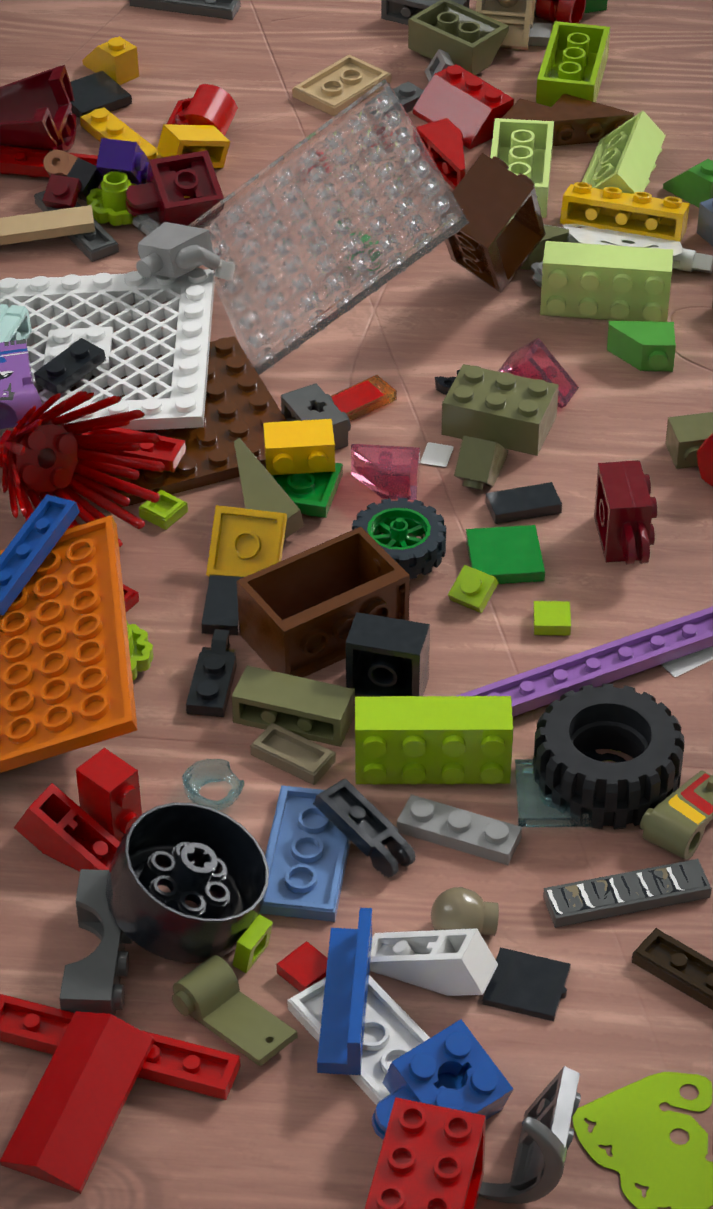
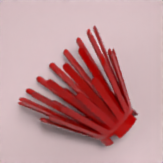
M86 391L77 392L67 400L49 409L60 398L61 393L51 396L37 410L36 406H33L21 420L16 422L18 424L12 431L6 430L0 440L3 493H6L7 490L9 491L11 512L16 519L18 517L17 499L23 517L27 521L34 512L30 500L36 509L46 494L75 501L80 510L78 516L86 523L106 517L80 496L82 495L133 527L142 529L145 526V522L117 505L127 507L130 504V499L104 485L154 503L160 499V495L157 492L105 473L137 480L140 476L139 471L131 468L163 472L165 465L162 462L89 451H138L140 448L138 443L159 442L160 438L156 433L77 435L127 426L130 424V420L144 417L143 411L133 410L66 424L119 403L122 399L119 396H111L62 415L91 399L94 393ZM74 519L68 529L79 526V523ZM118 538L119 547H121L123 543Z

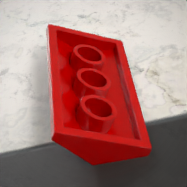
M75 1011L0 1159V1164L81 1194L155 1042L154 1037L112 1014Z

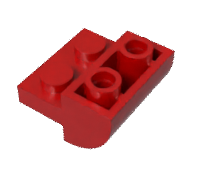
M201 84L192 98L177 102L167 124L212 125L225 136L238 107L232 96L224 89L211 84Z

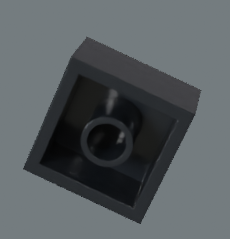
M356 612L346 640V687L355 689V697L423 696L429 680L430 624Z

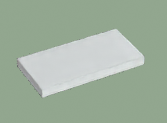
M370 975L361 1075L349 1076L377 1105L380 1100L390 1095L382 1082L391 1062L425 1042L430 1037ZM326 977L287 1000L288 1010L318 1043Z

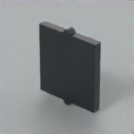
M500 947L496 959L498 966L486 988L482 1004L554 1021L561 998H565L567 995L565 985L571 964Z

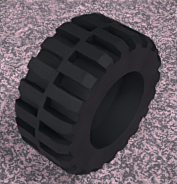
M603 683L602 687L593 688L591 684L582 686L578 692L571 690L560 696V701L554 700L545 709V712L537 722L533 758L534 782L539 787V793L547 803L551 802V807L560 815L568 814L569 819L580 825L582 822L590 823L592 828L603 829V826H613L614 830L625 829L626 825L633 823L634 826L640 825L644 813L649 808L654 809L680 786L685 745L684 735L681 733L682 727L674 715L671 716L672 712L662 702L657 704L654 696L643 692V694L637 693L633 687L624 685L623 688L613 687V684ZM594 749H613L621 751L634 759L609 763L594 760L582 753Z

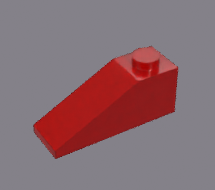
M448 118L416 127V153L455 189L464 178L466 170L461 130Z
M53 783L29 806L14 826V829L43 854L79 872L81 869L109 870L113 856L120 844V841Z

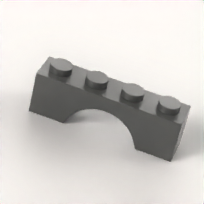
M81 869L76 895L78 924L80 928L95 934L101 940V943L86 958L65 965L59 998L61 1010L73 1013L75 1011L106 1013L114 1016L116 1010H123L125 988L124 984H120L121 976L127 977L129 972V952L125 951V944H132L133 941L117 925L109 910L106 897L109 870Z

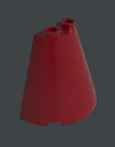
M65 65L0 87V146L48 151H68L71 149L76 136V115L72 114L71 102H74V96Z

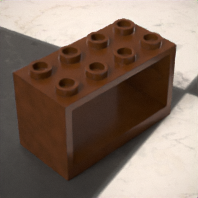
M482 153L437 211L436 216L451 260L501 293L546 233L534 182L522 173H519L517 176L508 170V165L500 158L493 156L491 159Z
M358 527L237 580L239 635L272 671L304 678L346 658V640L356 612L409 621L410 575L362 527Z

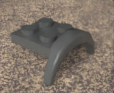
M564 1066L525 1111L510 1183L482 1182L479 1197L503 1203L523 1204L543 1198L557 1186L563 1175L567 1150L574 1136V1129L570 1128V1122L581 1099V1094L576 1092L580 1073Z

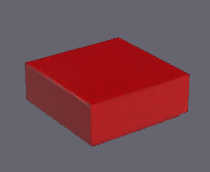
M306 941L276 964L277 974L299 992H302L326 977L328 958Z

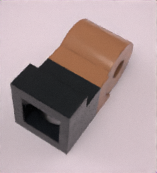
M52 150L44 158V167L49 176L55 174L80 179L82 186L78 197L86 202V197L90 194V191L98 188L103 181V175L95 165L65 151Z

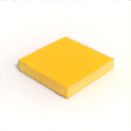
M216 505L206 576L246 577L280 562L282 559L287 514Z

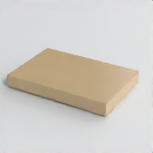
M347 55L293 87L292 95L294 98L335 117L390 84L391 74L352 55Z

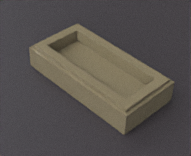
M271 723L250 745L252 756L313 785L336 762V752L274 723Z

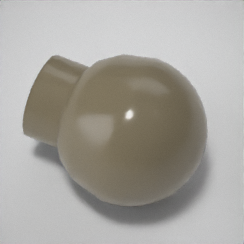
M453 887L442 892L433 903L431 921L434 930L477 928L482 935H496L499 917L498 903L483 901L482 897L475 891L464 887Z

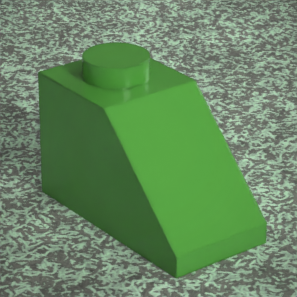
M706 159L663 183V189L699 208L700 202L713 198V160Z
M609 321L607 351L640 371L673 372L676 348L674 322Z

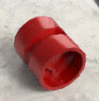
M537 0L536 15L538 18L550 22L557 20L558 22L579 24L585 12L586 0Z

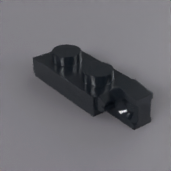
M215 629L211 647H203L199 653L186 702L187 714L225 716L237 667L236 650L230 649V630Z

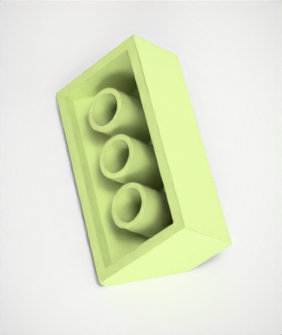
M641 111L599 140L582 182L592 185V188L598 189L616 187L621 189L623 193L634 194L635 192H644L650 183V174L656 167V159L662 152L661 146L666 135L644 111Z

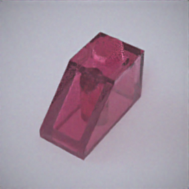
M539 338L512 352L498 370L503 373L507 372L521 377L559 384L558 407L560 408L568 404L579 388Z
M352 444L351 475L383 499L408 498V500H417L420 476V448Z

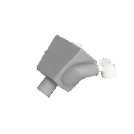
M164 222L138 243V255L141 260L137 262L136 268L138 273L144 278H149L153 274L178 278L203 265L211 270H215V277L233 280L235 264L226 262L214 254L208 229Z

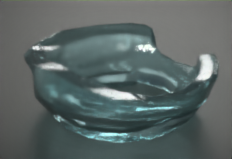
M222 759L197 761L182 776L187 797L194 804L207 806L215 810L231 806L239 798L244 787V780H239L230 769L229 762ZM226 781L232 787L228 795L218 801L207 799L199 794L201 787L210 782Z

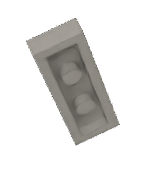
M412 794L397 820L398 833L505 865H509L522 838V827Z

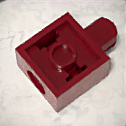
M208 150L149 160L147 183L129 186L126 191L125 205L127 211L133 216L157 212L160 224L169 222L191 226L221 220L224 196Z
M640 460L598 463L594 519L606 563L625 561L626 565H631L636 560H639L640 564L649 562L650 545H654L655 542L654 526L651 524L652 518H657V501L655 497H650V476L643 473Z

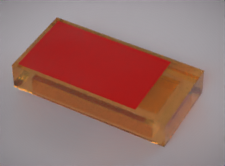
M375 375L333 394L331 397L341 412H345L349 420L352 421L397 400V391L378 375Z

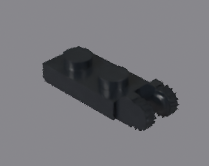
M347 779L339 781L316 796L313 804L367 857L370 856L373 867L380 871L384 877L387 876L389 878L399 871V863L405 867L416 860V852H414L411 844H408L398 833L399 830Z

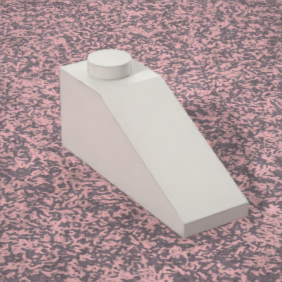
M477 928L375 933L372 937L370 971L447 996L483 995L498 966L497 961Z

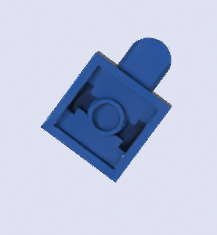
M462 1019L391 1062L382 1082L390 1095L378 1102L372 1116V1126L375 1133L384 1140L395 1097L486 1115L485 1120H487L504 1108L513 1091V1087Z

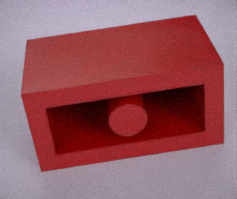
M104 747L76 768L80 807L121 842L127 830L142 815L139 775L137 769Z

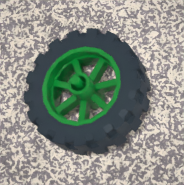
M391 498L383 499L381 503H371L367 506V510H361L357 514V520H354L352 523V530L362 527L410 575V579L417 578V575L421 573L426 575L432 572V567L437 568L442 562V557L445 556L447 528L444 525V518L441 514L437 515L436 509L432 506H424V502L418 500L410 502L408 498H398V501H391Z

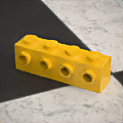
M576 182L574 185L570 184L563 194L560 224H579L681 242L686 233L690 203L682 202V199L669 196L660 199L652 197L647 192L629 194L623 193L621 189L616 187L598 189L592 188V185L589 183Z

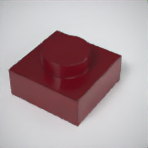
M51 174L42 200L45 206L59 209L75 207L82 186L80 179Z

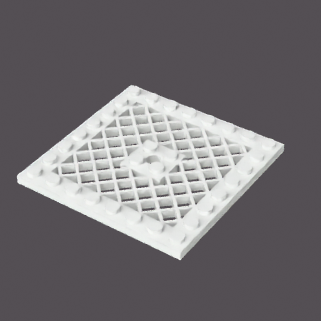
M196 268L178 278L154 274L149 278H144L138 271H132L127 274L99 273L88 276L70 274L64 277L47 278L45 276H37L31 279L5 278L0 280V304H7L8 307H11V305L25 306L28 309L32 332L26 342L29 360L32 362L30 366L33 385L36 387L37 392L44 389L38 393L42 405L55 394L36 384L34 373L80 338L103 349L106 361L75 383L73 386H76L77 389L71 392L70 390L73 387L71 386L63 392L49 409L80 391L94 393V396L62 415L111 396L120 397L123 394L126 395L122 397L119 403L66 424L141 410L145 414L144 417L130 420L129 425L120 428L139 431L204 427L215 286L214 270ZM92 375H94V376L96 377V378L92 379L91 381H88L90 378H92V377H91ZM14 428L0 429V437H2L6 430L12 431Z

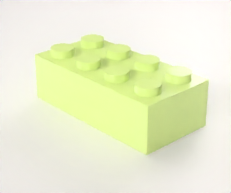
M495 118L490 158L492 159L493 156L500 158L508 165V170L517 176L519 173H522L534 182L542 218H547L554 121Z
M545 241L540 315L618 321L667 322L673 249Z

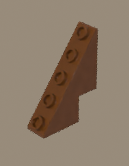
M563 94L552 107L520 98L501 119L554 121L553 146L599 142L601 138L634 117V113Z

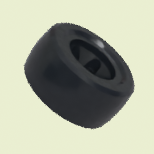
M169 803L156 806L143 813L124 834L109 868L106 897L109 910L117 925L132 941L146 951L164 959L182 963H203L212 955L223 957L236 948L237 941L259 915L267 893L269 868L265 854L256 839L244 826L230 816L213 808L194 803ZM158 885L167 886L171 892L161 891ZM185 901H193L197 904L198 908L189 907Z

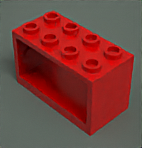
M395 1097L365 1209H475L484 1176L486 1115Z

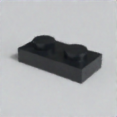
M80 338L34 373L36 384L54 394H62L106 361L105 352L98 346Z

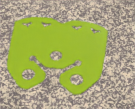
M661 1072L647 1076L577 1108L572 1116V1121L580 1143L597 1164L615 1170L620 1174L622 1192L637 1209H657L658 1207L708 1209L713 1206V1162L705 1158L708 1154V1133L691 1115L670 1110L662 1111L659 1107L661 1103L666 1102L670 1106L696 1112L707 1110L712 1104V1082L708 1078L698 1074ZM686 1084L693 1085L698 1089L699 1095L693 1100L684 1099L680 1095V1088ZM585 1118L596 1123L592 1133L588 1131L589 1124L584 1121ZM675 1129H683L689 1134V1141L683 1145L675 1144L670 1139V1133ZM599 1145H611L613 1156H608L606 1150L600 1148ZM635 1183L649 1187L646 1197L642 1196V1190L638 1189Z

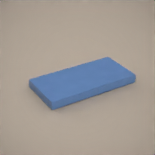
M281 785L265 854L269 868L268 888L259 914L335 922L351 841L313 804L316 796L325 790Z

